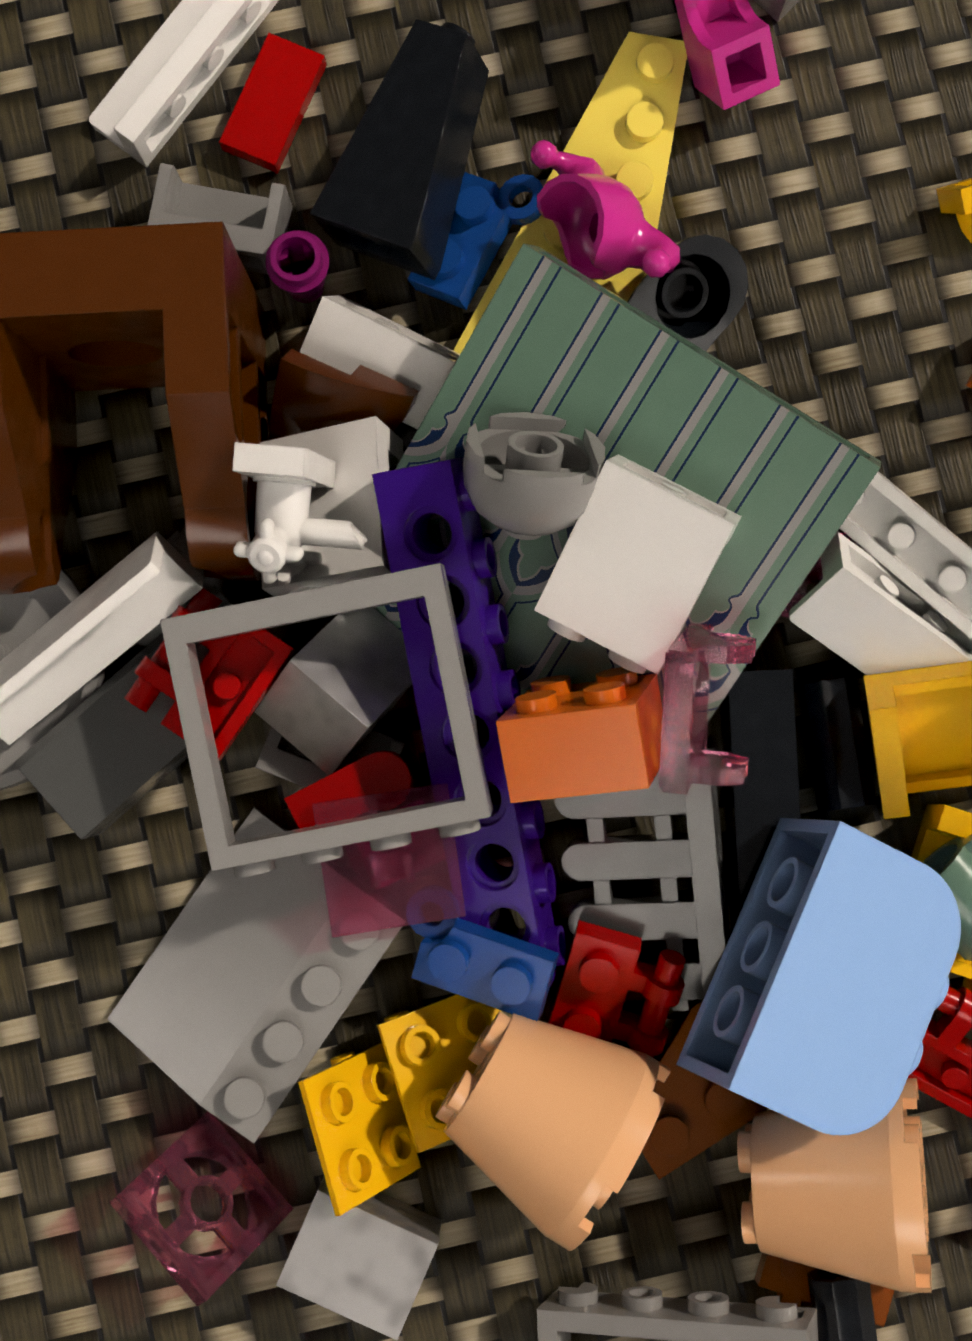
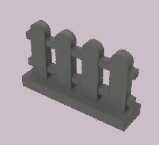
M714 748L689 750L685 756L682 770L668 771L667 758H665L651 786L647 789L554 799L557 810L563 816L570 819H586L588 837H580L570 841L561 859L562 868L570 878L577 881H593L595 898L582 899L573 906L568 919L571 933L575 934L578 921L581 920L642 938V940H666L667 950L679 952L686 959L681 974L685 986L678 1005L672 1007L673 1011H689L690 1000L704 999L730 938ZM686 814L688 833H674L672 815ZM654 816L655 834L607 836L605 818ZM678 877H692L693 894L680 895ZM660 878L661 896L613 897L612 880ZM684 939H698L699 955H685ZM659 956L639 957L638 961L656 966ZM628 990L625 1001H645L646 998L641 993Z

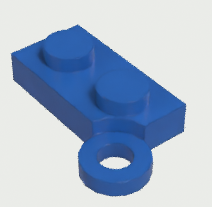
M465 172L441 270L435 280L411 272L407 279L414 289L467 310L512 224H530L541 216L537 208V195L543 188L540 180L532 175L521 174L507 180L499 189L495 182ZM519 193H532V199L528 205L521 208L512 206L513 199Z
M430 884L422 886L414 892L406 905V917L411 928L417 934L424 937V939L420 943L411 978L507 1013H515L538 1021L543 1013L560 953L460 919V907L457 898L450 890L441 885ZM433 901L439 904L444 913L443 920L439 922L428 920L422 911L423 903Z

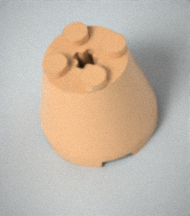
M499 1011L491 1025L485 1027L469 1054L468 1060L477 1065L473 1074L466 1070L459 1082H455L452 1085L435 1117L446 1123L444 1133L545 1237L566 1250L572 1251L591 1233L594 1223L585 1218L592 1206L599 1210L609 1199L612 1192L618 1194L650 1136L665 1098L653 1092L657 1080L664 1083L671 1070L668 1066L644 1052L540 1020L535 1021L515 1013L507 1016Z
M907 1078L895 1106L880 1122L856 1134L841 1136L825 1134L771 1109L755 1113L753 1122L746 1123L745 1131H739L737 1137L739 1172L751 1173L749 1201H742L741 1229L744 1244H758L761 1253L903 1293H932L931 1257L928 1255L929 1217L922 1122L920 1116L907 1115V1109H918L917 1078Z

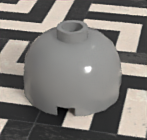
M530 412L492 415L489 417L488 429L479 432L476 423L468 428L463 475L465 489L475 509L489 522L504 530L506 534L520 540H535L541 536L550 535L575 525L588 505L597 478L605 462V446L594 433L585 429L582 441L576 436L559 432L566 426L567 420L551 415Z

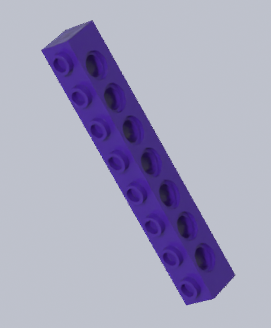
M464 457L372 474L391 573L441 563L445 565L447 580L456 584L464 595L463 611L461 613L454 612L461 648L471 653L477 664L475 678L467 677L474 715L482 718L489 729V741H480L487 780L499 789L502 802L501 804H492L493 811L491 817L479 819L480 830L461 836L442 838L452 893L457 898L460 907L459 918L560 953L552 984L562 965H565L567 962V939L564 928L561 925L555 926L551 902H554L556 898V879L551 863H543L539 839H542L544 836L545 821L541 803L539 800L510 803L496 721L515 703L514 699L521 695V688L515 670L507 669L503 644H506L509 640V623L504 606L501 603H495L491 577H495L497 573L496 552L490 537H483L479 513L472 504L465 489L463 475ZM434 513L443 516L450 524L452 538L447 548L438 546L430 538L428 523ZM425 597L398 602V613L435 802L464 797ZM488 844H498L506 848L513 858L514 866L506 867L496 863L490 856ZM500 908H510L518 912L525 922V928H515L507 924L501 916Z

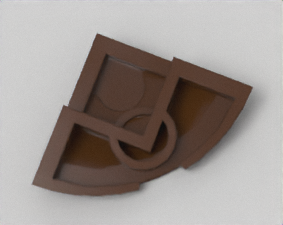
M291 349L281 359L270 413L269 440L377 416L394 432L407 417L419 391L363 365H359L349 375Z

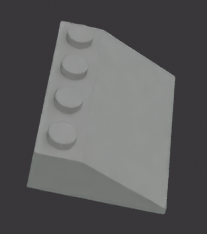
M254 807L236 832L235 840L249 839L289 830ZM301 854L274 859L276 869L263 874L235 878L233 867L216 871L210 870L107 1018L110 1023L194 1101L252 1143H255L407 921L406 911L332 860L305 865L302 862Z

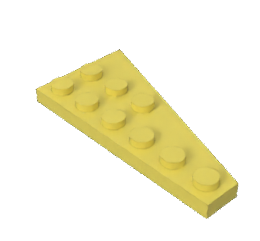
M628 32L563 152L594 159L601 166L606 176L612 177L629 187L642 206L645 220L658 229L687 53L683 40ZM552 170L546 183L559 175L556 170ZM541 215L532 223L521 226L453 351L461 354L523 243L539 246L568 264L559 232L552 220ZM627 268L608 279L592 280L623 300L628 301L634 289L642 281L645 272L637 268Z

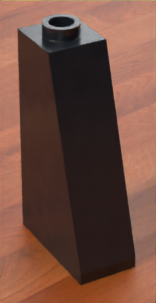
M418 19L415 20L310 212V215L337 245L432 280L436 279L441 270L489 73L487 66L474 46V38L462 27L449 22L439 26Z

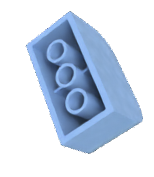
M780 818L676 1065L825 1134L851 1135L874 1126L895 1106L908 1076L919 1065L923 1054L922 1041L934 1010L942 1004L949 989L948 975L956 958L961 937L960 913L950 887L928 865L842 821Z

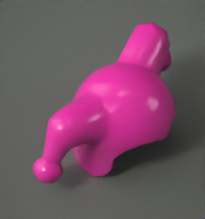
M540 140L533 145L530 153L532 163L540 169L553 168L559 174L548 181L538 193L537 208L544 218L554 222L559 232L569 266L590 279L602 280L608 279L627 268L641 269L651 278H661L666 273L674 270L680 262V247L645 220L642 206L629 187L612 177L606 176L601 166L592 158L558 151L556 146L548 140Z

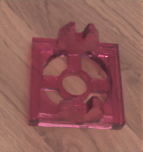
M690 623L665 653L659 787H662V792L687 794L692 783L714 786L741 785L745 783V776H748V757L729 752L707 750L711 663H752L753 657L756 655L757 638L738 634L713 632L714 625Z
M206 1112L109 1202L197 1307L206 1302L294 1209L210 1112ZM192 1157L207 1158L219 1162L226 1170L219 1177L212 1175L198 1177L184 1159ZM164 1174L181 1193L179 1201L181 1214L166 1229L159 1223L156 1205L160 1182ZM205 1185L212 1187L218 1192L223 1207L217 1221L207 1222L201 1220L193 1212L190 1199L195 1187ZM239 1185L244 1191L248 1211L245 1230L231 1215L234 1206L232 1192ZM194 1230L200 1232L214 1231L226 1246L220 1251V1255L201 1257L184 1252L179 1245Z

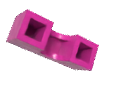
M674 0L693 84L696 89L721 109L726 110L780 85L769 24L755 14L748 0Z

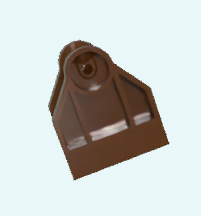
M223 221L0 233V595L31 592L43 587L57 585L62 566L63 536L78 465L75 392L165 387L184 505L186 538L191 566L204 569L205 577L218 578L227 582L261 580V572L253 568L248 558L237 557L233 552L237 542H251L255 537L257 482H253L252 477L232 471L235 442L260 444V442L269 440L264 308Z

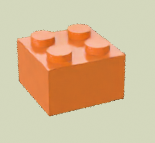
M619 667L597 673V681L571 684V679L568 675L550 676L531 682V690H527L524 694L517 696L514 699L515 703L496 721L510 803L649 788L670 751L657 674L637 676V673Z

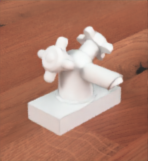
M235 442L232 471L252 477L253 482H257L255 537L251 542H237L233 552L237 557L248 558L253 568L262 572L263 582L270 585L277 580L280 585L286 586L290 583L292 575L302 572L307 565L320 564L322 561L320 551L307 549L305 545L364 550L363 545L368 539L351 521L309 518L312 488H334L335 461L304 447Z

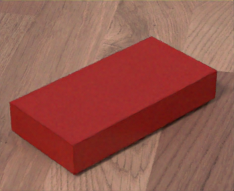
M268 33L219 140L222 150L270 171L279 173L327 67L325 55Z

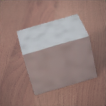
M374 608L337 615L288 662L255 710V713L327 775L332 774L389 713L412 685L403 633Z
M323 1177L276 1286L392 1339L398 1340L438 1247L442 1220L381 1192L343 1215L335 1216L325 1177Z

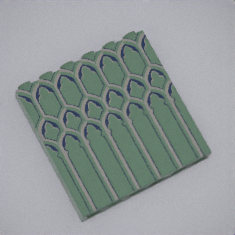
M523 243L396 469L464 457L468 428L476 423L479 432L488 429L489 417L492 415L530 412L551 415L567 420L566 426L559 432L576 436L582 441L585 429L594 433L605 446V461L619 454L742 516L672 648L671 655L657 675L670 750L666 757L668 771H675L881 468L882 461L541 247ZM434 513L428 523L430 538L438 546L447 548L452 538L450 524L443 516ZM479 514L483 537H490L496 552L497 573L495 577H491L495 603H501L507 614L509 640L506 644H503L507 669L515 670L520 683L521 695L527 690H531V682L541 678L568 675L570 676L571 684L597 681L596 674L601 671L621 667L608 657L609 649L588 638H585L584 642H576L557 634L547 625L549 618L534 611L575 525L550 535L541 536L535 540H520L509 536L504 530L498 528ZM448 581L453 610L455 613H461L464 608V595L456 584ZM397 603L374 607L375 610L402 632ZM461 648L467 677L475 678L477 673L476 661L471 653ZM646 669V671H645L644 674H638V673H637V676H640V675H648V674H655V673H653V672L649 671L648 669Z

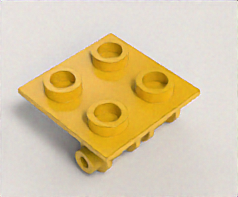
M455 994L411 1012L404 1010L385 1017V1022L377 1025L417 1153L451 1140L444 1133L446 1123L436 1118V1113L455 1082H459L464 1072L467 1070L473 1074L477 1065L468 1060L469 1054L485 1027L491 1025L498 1012H502L501 1010Z
M382 1043L356 1055L355 1052H348L330 1059L331 1067L298 1082L335 1216L343 1215L421 1168Z

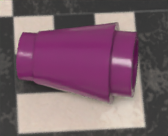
M294 230L277 237L268 248L265 264L270 279L299 302L310 303L317 300L323 293L329 268V254L326 246L317 236L307 231Z

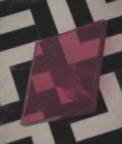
M443 783L312 803L315 825L448 800L450 798L448 784ZM438 827L411 832L412 843L402 847L371 851L369 841L342 846L344 856L322 862L321 867L332 938L465 917L466 912L455 837L441 838Z

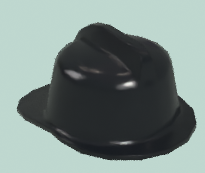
M702 234L680 241L677 244L680 247V262L674 270L666 273L661 278H651L645 273L642 281L634 289L627 302L707 351L719 335L732 323L743 307L748 289L747 266L738 249L723 238Z

